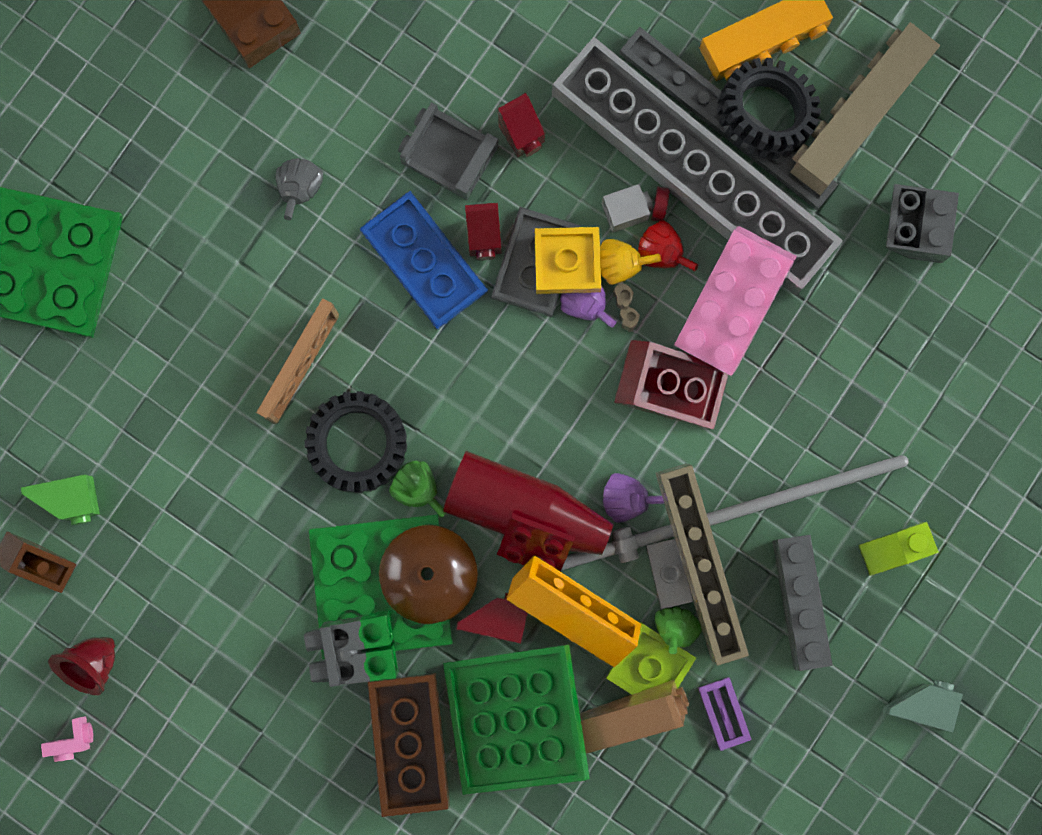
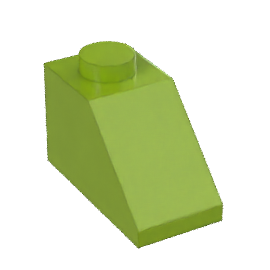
M927 522L918 523L858 545L870 576L939 553Z

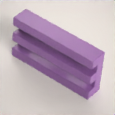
M730 677L697 687L719 750L722 751L750 741L751 737ZM724 686L742 736L736 737L719 690L720 687ZM709 691H712L729 737L728 741L724 742L707 694Z

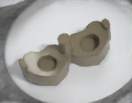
M621 282L617 284L613 294L617 299L616 306L621 309L619 318L623 322L622 328L631 332L638 324L639 314L635 309L629 307L634 292L627 284Z

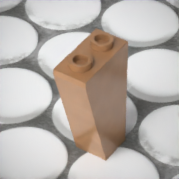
M671 680L580 713L586 754L683 727L685 715L688 714L687 706H689L683 687L677 688L675 681Z

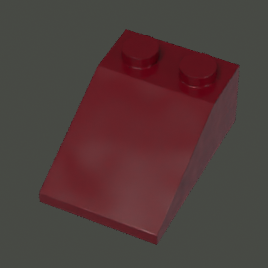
M631 340L614 402L714 430L729 374L693 355L650 341Z

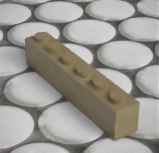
M911 22L903 32L898 28L885 43L890 47L886 53L883 54L878 51L867 66L871 69L866 77L862 74L857 77L849 88L853 92L847 100L843 97L840 98L830 111L834 117L829 123L823 120L811 135L815 138L814 142L809 147L803 144L792 158L796 164L790 173L820 196L940 47V44Z
M685 463L656 472L659 488L710 658L718 666L747 657L749 654L693 467Z

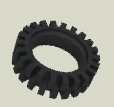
M760 58L753 59L751 64L747 61L740 68H736L722 89L717 102L720 103L717 108V115H722L719 120L721 127L729 125L725 132L726 136L730 138L736 134L738 138L734 145L739 148L745 142L748 144L746 153L752 155L757 148L759 149L758 158L763 159L766 158L769 152L771 159H778L781 154L784 158L788 157L793 151L796 153L813 133L819 122L818 117L821 114V108H816L820 103L819 96L811 97L816 91L814 85L804 86L809 78L805 74L796 78L794 75L798 69L793 65L789 71H785L786 62L781 60L773 67V58H766L763 64H761ZM758 86L777 90L788 99L794 110L793 126L783 131H771L758 126L749 118L744 109L743 93L750 88Z
M348 391L343 392V395H335L329 398L330 401L326 404L322 403L318 407V412L316 414L313 413L310 418V426H307L305 432L307 434V439L305 440L306 455L312 465V469L327 484L348 493L371 492L381 485L384 486L393 476L395 477L399 467L403 465L405 460L407 435L401 418L388 402L372 393L366 394L363 391L350 393ZM351 413H363L374 417L380 422L386 435L384 455L375 466L362 472H349L339 468L333 463L327 450L329 430L337 420Z

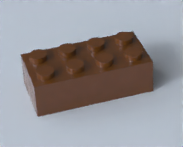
M436 673L368 682L382 817L449 809L450 800Z

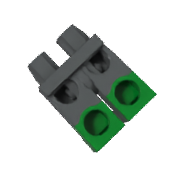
M389 610L379 611L366 616L324 622L320 628L313 629L304 634L307 652L324 650L325 660L309 664L312 682H329L330 687L340 686V684L397 678L399 669L395 645L392 643L393 633Z

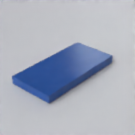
M411 191L407 192L360 228L361 233L437 330L488 292L484 284Z

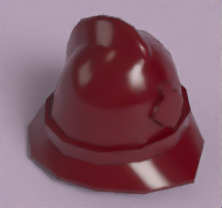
M110 637L85 639L71 648H66L62 653L52 655L48 660V664L51 670L64 683L79 692L101 695L104 692V685L108 681V675L115 661L114 639Z

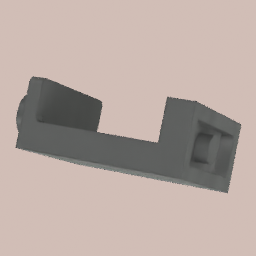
M431 102L427 109L422 108L414 122V125L417 127L411 136L406 135L399 146L398 152L401 153V164L461 198L468 200L499 147L498 138L489 133L485 136L439 111L438 106Z

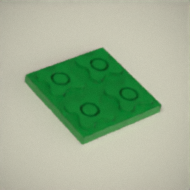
M0 187V318L93 338L123 215L119 212Z
M438 514L309 529L319 628L324 622L366 616L379 611L389 610L393 633L392 643L395 645V651L453 644L450 619L439 623L424 624L404 618L389 605L383 595L379 581L381 560L389 544L408 529L422 525L439 526ZM427 567L422 570L421 576L424 580H431L434 572L431 568ZM321 649L322 660H323V659H325L324 650Z
M569 644L443 663L463 795L590 779Z

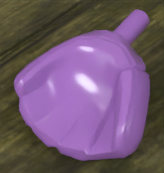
M602 285L601 292L561 294V310L567 315L584 320H596L599 318L611 328L616 325V321L603 312L606 307V294Z
M614 473L610 476L603 491V504L606 513L617 523L625 522L647 511L649 504H664L662 496H648L647 489L638 480L620 473Z

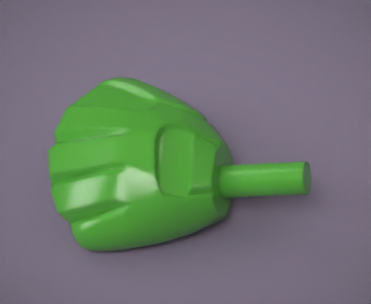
M417 460L404 464L396 473L392 485L389 487L390 495L398 502L409 507H423L428 503L440 517H443L446 513L443 512V507L434 499L437 494V488L429 465L425 461L419 462Z
M668 607L655 613L657 630L663 641L669 645L670 654H676L677 647L691 646L702 632L699 620L687 609L682 610L681 607Z

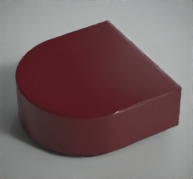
M657 187L651 221L659 222L664 220L670 195L669 188Z

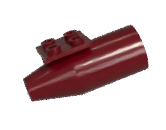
M469 451L464 453L443 508V512L504 535L497 552L498 556L506 558L512 563L525 565L535 555L560 572L569 551L602 555L613 528L611 522L558 485Z

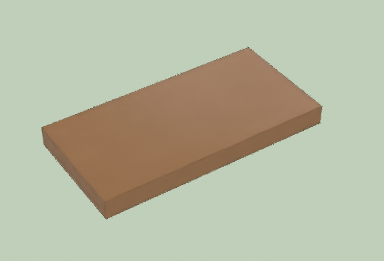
M322 298L256 412L273 424L279 422L339 318V313L331 302Z

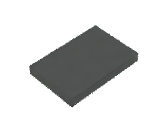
M519 207L491 299L552 317L560 293L536 294L535 228H576L581 225Z

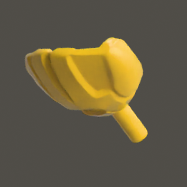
M606 239L600 246L601 276L610 285L632 278L642 270V265L661 262L660 254L640 257L639 252L635 248L619 240Z

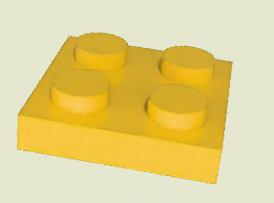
M599 227L535 228L536 294L601 292Z

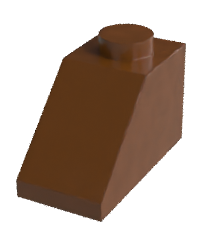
M8 531L0 543V567L9 573L59 593L63 592L77 565L35 542Z

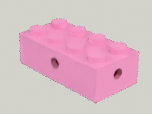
M738 226L731 234L674 346L732 376L744 357L797 256Z

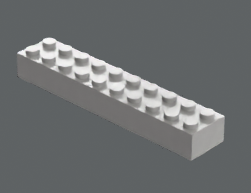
M595 37L590 40L552 84V96L662 187L669 188L673 196L724 238L729 240L734 229L740 226L796 255L797 257L782 284L795 296L798 295L842 243V239Z

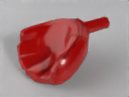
M660 220L648 227L640 238L638 247L640 257L660 254L661 262L646 264L645 266L675 268L678 264H681L693 271H696L699 264L683 257L682 240L675 229L665 220Z

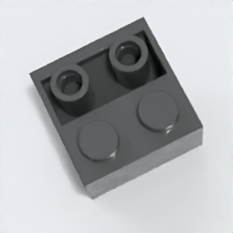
M894 184L886 248L910 259L936 263L946 261L951 257L959 193Z

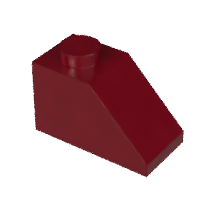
M526 93L498 108V126L517 158L523 154L526 157L531 156L542 149L543 146L541 144L545 142V133Z
M498 203L465 205L470 257L476 256L477 260L495 259V254H502Z
M505 593L504 599L496 598L459 621L456 629L521 644L527 612L508 601V593Z

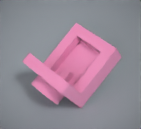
M86 716L72 719L74 738L41 744L42 757L53 756L54 762L74 759L75 752L90 749L89 743L93 742V729L91 723H87Z

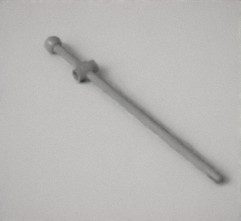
M906 456L893 457L706 514L709 524L712 526L907 466L909 461ZM671 524L637 535H632L630 526L611 532L614 541L607 543L602 555L580 552L567 556L562 570L617 554L620 563L638 559L637 549L639 547L674 537Z

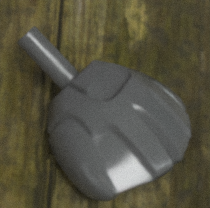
M299 158L291 159L276 169L277 188L282 200L287 203L284 215L286 220H292L295 205L307 202L310 198H313L323 182V171L311 161Z

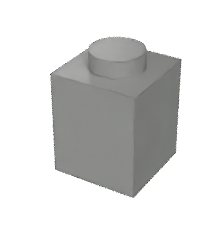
M640 184L603 196L601 203L612 233L648 221L650 216L649 210L653 209L648 192H642Z

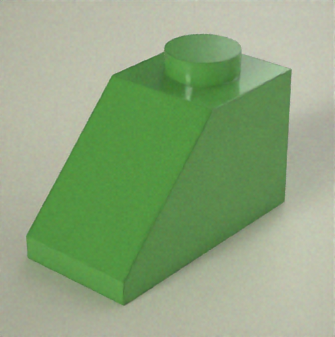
M80 475L21 488L24 496L58 519L71 521V525L91 522V516L100 515L92 476Z

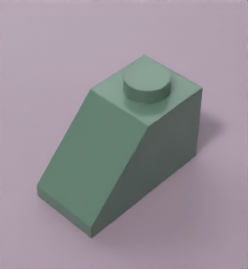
M935 680L934 685L922 684L885 705L882 713L953 733L963 694L954 692L953 684Z

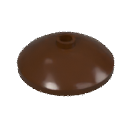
M435 525L417 526L398 535L385 550L379 569L380 586L389 605L404 618L424 624L443 622L461 612L474 594L478 577L476 560L468 544L453 531ZM429 567L433 570L434 576L431 580H424L422 578L421 572L424 568Z

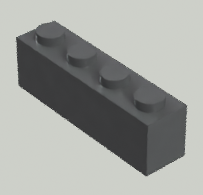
M811 535L774 540L772 542L794 670L803 671L833 666Z

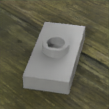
M675 539L646 545L660 609L693 602Z

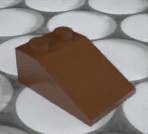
M201 0L249 69L301 34L297 21L282 0Z

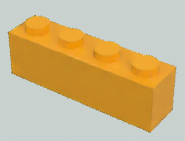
M782 0L703 38L699 49L715 80L718 81L724 77L728 80L736 68H740L747 61L751 64L753 59L760 58L761 64H763L766 58H772L771 55L778 51H782L784 54L797 48L801 40L808 37L811 40L821 37L828 32L827 28L833 16L824 0Z
M534 555L512 578L507 596L508 601L612 667L617 666L638 646L641 623Z

